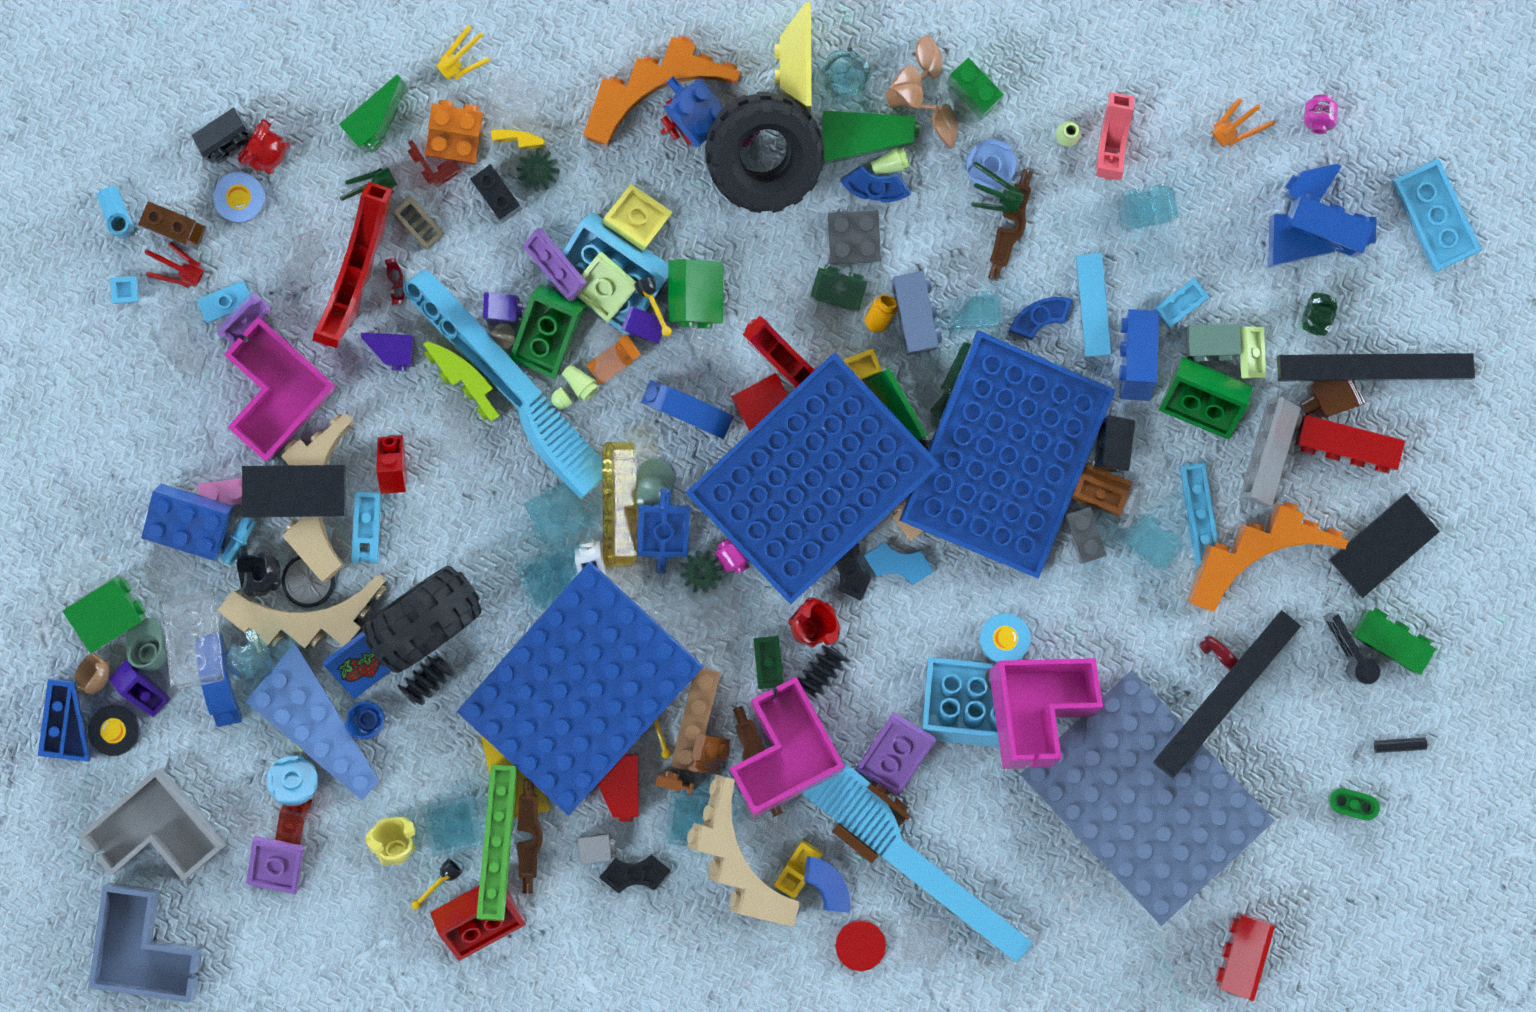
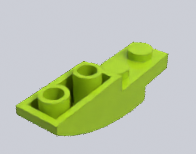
M428 341L423 344L427 349L423 353L431 364L435 362L441 369L438 374L446 385L451 383L456 387L462 382L464 383L461 389L469 400L474 398L479 404L476 410L484 421L489 418L491 422H495L501 417L487 397L495 390L477 369L460 356L440 345Z

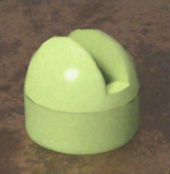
M563 387L558 388L552 394V404L558 409L567 408L573 403Z

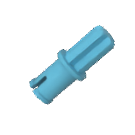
M242 517L233 535H229L231 538L220 556L223 562L229 565L234 564L238 557L237 552L240 546H247L248 543L246 541L255 525H257L256 521Z

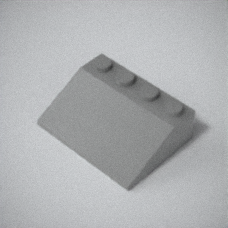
M1277 397L1267 400L1240 492V499L1268 507L1272 506L1273 502H1278L1281 488H1278L1280 478L1284 479L1288 469V464L1285 463L1287 454L1292 453L1295 445V439H1292L1294 429L1298 430L1302 421V415L1299 414L1301 408L1285 398Z

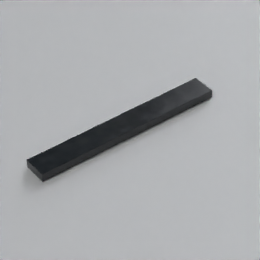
M1474 353L1277 356L1278 382L1475 379Z
M1281 610L1156 757L1153 763L1173 779L1300 629L1301 625Z

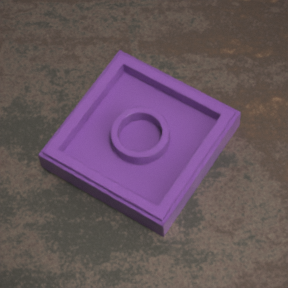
M254 836L246 884L296 895L305 846Z

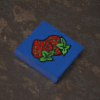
M363 631L323 661L326 669L354 699L391 671L388 667H383L365 642L366 636Z

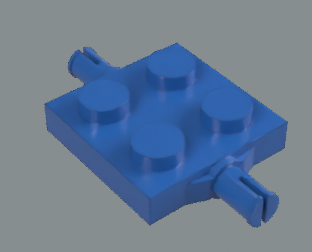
M673 76L666 84L673 90L675 95L672 101L664 107V110L694 147L697 148L707 141L710 125L714 123L718 113L724 106L700 77L691 85L683 88L675 76Z
M664 488L660 489V503L655 505H638L636 555L655 558V572L661 574V572L662 574L666 573V559L688 556L690 506L670 504L671 490L667 488L666 494Z

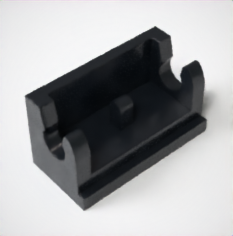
M1111 415L1104 418L1098 432L1094 469L1120 473V470L1128 471L1130 469L1135 420Z

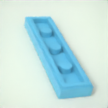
M1102 253L1076 255L1085 357L1111 355Z
M1206 462L1179 466L1195 566L1201 565L1207 544L1215 546V543L1218 542Z

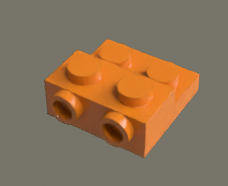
M439 100L438 104L432 103L425 156L476 165L484 119L483 112L478 111L479 107L475 105L464 104L462 109L453 107L454 103L446 100Z

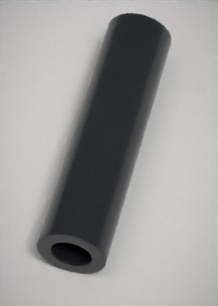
M1426 737L1374 740L1375 753L1427 750Z

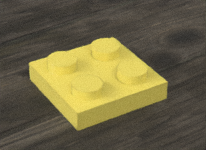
M630 184L606 214L602 224L644 252L673 212Z

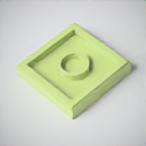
M600 252L581 274L587 285L577 297L608 323L635 292L634 284L636 281L603 252Z

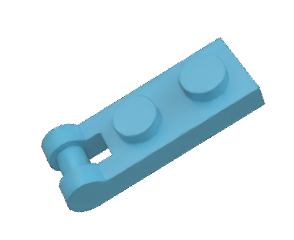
M355 492L352 563L369 561L370 564H378L381 493ZM361 543H370V551H361Z

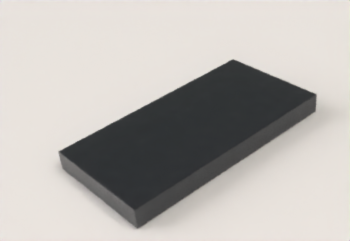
M346 465L242 466L243 518L346 516Z
M1404 493L1348 542L1346 549L1338 550L1328 560L1361 598H1364L1440 531L1410 496Z

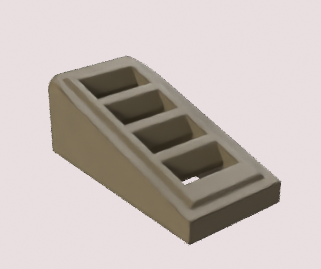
M410 195L391 210L395 218L425 250L430 248L445 234ZM412 205L414 208L406 216L402 217L400 214L408 206ZM416 213H419L421 216L409 225L408 221ZM426 220L428 224L417 233L414 229ZM433 228L435 232L424 241L421 237Z

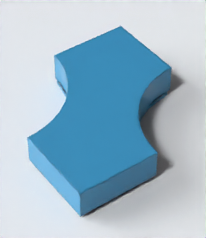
M884 542L864 555L877 577L887 573H894L903 576L911 585H914L934 572L921 550L911 554H902L894 551Z

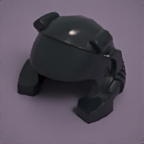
M240 546L237 552L236 565L242 594L247 599H253L255 596H265L271 590L276 591L281 584L279 579L280 565L276 558L265 553L248 555L246 546Z

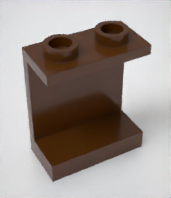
M149 201L138 223L139 226L195 250L198 249L207 228L191 218Z
M878 782L875 786L869 784L867 788L889 805L898 827L901 826L905 819L908 820L910 817L906 812L909 809L908 806L898 798L893 802L886 796L889 791ZM837 823L832 829L835 835L871 864L878 857L877 852L840 823Z

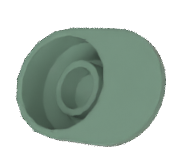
M649 459L639 466L631 490V500L637 510L638 505H655L660 503V489L664 488L665 494L666 488L672 490L674 473L667 462L661 459Z
M145 618L142 622L129 629L126 634L128 662L140 672H154L160 669L167 660L162 627L153 618Z

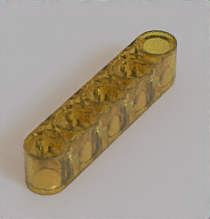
M606 442L602 451L603 560L607 567H631L635 564L637 558L636 448L632 442Z

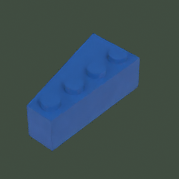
M1273 214L1269 217L1268 268L1337 253V251L1283 231L1282 229L1288 214ZM1369 217L1368 222L1375 225L1367 246L1376 243L1377 217Z

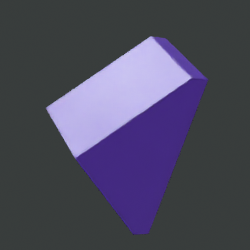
M633 306L629 307L621 330L650 343L659 344L662 336V327L657 316Z

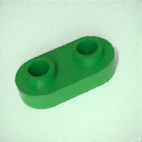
M1336 788L1328 796L1330 808L1339 814L1369 821L1376 818L1380 811L1378 800L1368 794L1346 788ZM1339 796H1344L1345 802L1342 805L1337 804L1336 800ZM1367 802L1369 804L1368 811L1363 812L1361 809V805Z

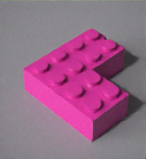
M257 317L243 333L250 340L246 342L244 339L238 338L224 354L261 388L260 392L231 422L228 428L265 462H271L333 394L338 386L264 319Z
M1096 658L998 661L989 670L1003 769L1026 768L1028 765L1029 768H1049L1054 766L1062 759L1056 718L1093 717L1103 708Z
M797 677L777 686L775 691L776 698L773 699L774 693L771 689L751 700L750 706L772 747L729 768V775L731 779L735 780L734 784L753 819L844 772L845 766Z

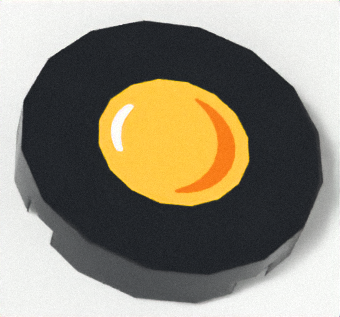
M120 705L106 706L98 710L91 717L88 725V737L92 746L100 753L108 756H120L129 752L137 744L140 736L136 715L128 708Z

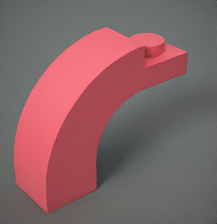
M1109 92L1096 156L1095 170L1098 177L1107 180H1122L1125 148L1134 111L1135 96Z

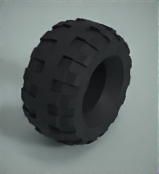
M757 92V94L748 96L745 94L736 98V101L727 107L725 106L718 113V117L710 125L707 133L705 159L713 183L731 203L739 208L748 209L750 212L772 211V213L783 211L785 207L792 204L795 206L803 200V197L810 190H813L818 182V176L823 170L825 148L818 125L801 104L780 93ZM770 129L778 131L787 143V153L783 161L774 169L765 172H755L745 167L740 157V150L744 141L751 134L759 130Z
M445 566L415 585L366 622L363 626V632L366 636L365 642L383 667H388L392 672L400 673L438 649L481 614L482 608L478 602L480 597L462 572H457L451 566Z

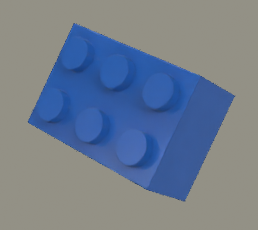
M1306 194L1305 197L1301 196L1293 201L1283 226V231L1352 258L1364 253L1375 225L1368 222L1369 217L1359 213H1355L1354 216L1344 212L1345 208L1332 203L1330 206L1320 203V198L1310 194Z
M161 483L152 492L141 539L215 561L223 552L234 506Z

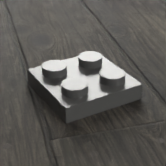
M879 210L827 214L830 265L881 262Z

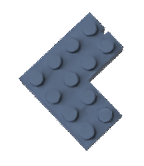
M108 883L102 887L88 988L191 1002L196 998L199 975L194 974L200 970L203 947L153 941L159 890Z

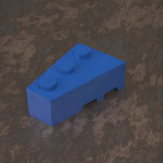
M1128 309L1126 318L1121 319L1120 332L1124 333V341L1120 343V357H1122V365L1119 368V380L1121 381L1120 399L1150 401L1157 384L1159 311Z
M48 679L37 756L90 762V751L75 680Z

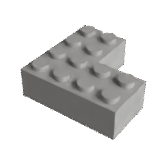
M162 767L154 770L78 836L92 854L99 852L101 849L104 850L105 853L100 854L96 859L110 875L119 872L146 847L152 844L183 881L190 878L228 845Z

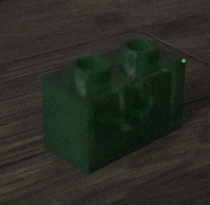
M825 265L824 269L818 268L810 299L859 313L868 282L864 281V276L849 272L847 276L840 274L838 268ZM841 281L843 282V287L847 288V291H841L840 294H836V289L832 287V284L837 285Z

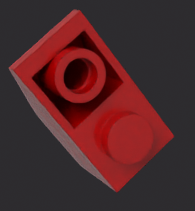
M403 435L378 437L376 474L381 494L406 492L407 471Z

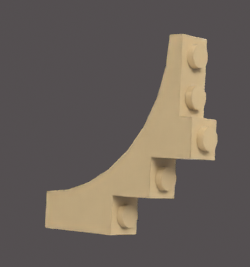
M346 413L344 415L338 414L329 422L330 427L324 432L320 430L310 438L309 441L311 443L309 445L301 439L298 441L293 440L284 447L285 453L281 457L288 465H328L331 454L341 438L356 422ZM300 517V521L297 519L293 520L285 527L287 532L282 536L322 582L327 583L345 565L333 549L325 530L323 517Z
M376 575L364 589L348 600L330 608L313 612H288L272 609L252 599H247L238 590L232 591L217 611L264 649H268L270 646L275 648L284 637L281 634L282 631L304 648H309L310 645L315 647L324 636L321 633L322 630L344 646L361 633L363 625L356 620L358 618L363 620L371 610V607L368 605L374 598L379 600L387 590V587L384 585L388 580L382 575Z
M715 775V779L711 782L709 788L710 799L703 811L704 822L703 824L693 823V827L687 835V848L714 855L713 860L709 864L708 879L735 887L729 899L730 911L739 915L794 927L800 902L783 896L768 887L754 874L747 864L736 841L732 823V795L735 780Z

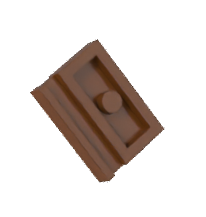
M1085 464L1072 499L1119 518L1133 482L1104 470L1094 469V466Z
M697 734L691 759H694L693 766H689L688 770L722 775V771H719L720 765L725 763V759L729 755L731 739Z
M665 769L664 773L659 772L655 785L678 792L681 791V788L686 789L688 794L691 795L695 781L691 780L690 784L683 782L684 778L679 777L680 772Z

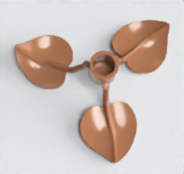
M927 34L918 40L915 50L917 62L923 69L922 74L920 75L917 68L913 65L904 67L896 76L891 87L887 89L886 99L892 108L907 105L908 109L922 108L933 110L935 112L932 116L934 129L943 143L949 149H952L958 133V121L953 109L948 104H941L940 107L922 104L924 95L921 80L927 77L928 74L932 79L938 78L943 65L942 55L936 42Z

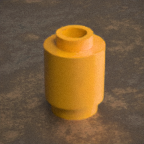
M882 294L874 299L864 317V322L869 330L873 332H885L897 312L896 300L886 294Z

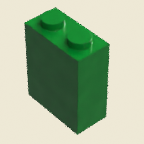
M969 57L949 75L946 83L980 120L985 118L1000 103L1004 96L998 87Z
M694 259L668 260V322L679 323L680 328H693L694 324H697V329H713V324L723 323V262Z
M119 575L89 592L62 611L90 654L146 618L144 614L146 612L145 607L138 599L135 600L130 593L132 589L129 583L124 578L121 579Z

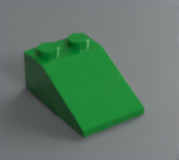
M398 74L339 124L365 154L369 151L373 153L382 146L383 143L381 141L387 134L407 85Z
M540 284L531 294L510 358L515 363L555 380L580 325L587 304L577 299L568 302L562 293Z

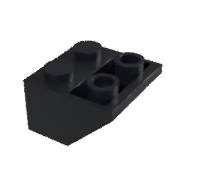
M233 107L191 136L203 158L212 164L215 162L220 164L230 157L229 153L234 149H243L253 132L239 111Z

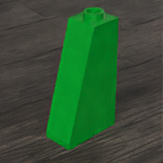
M823 110L822 138L825 148L824 165L888 151L896 147L901 148L913 145L914 138H919L920 123H915V116Z

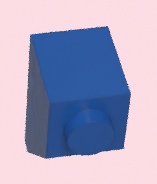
M1333 164L1302 171L1297 176L1292 175L1285 185L1288 191L1284 196L1292 201L1301 196L1305 197L1306 194L1321 199L1342 166Z

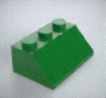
M1182 357L1173 373L1158 411L1229 440L1248 406L1253 386Z
M890 368L865 382L869 389L918 441L927 436Z

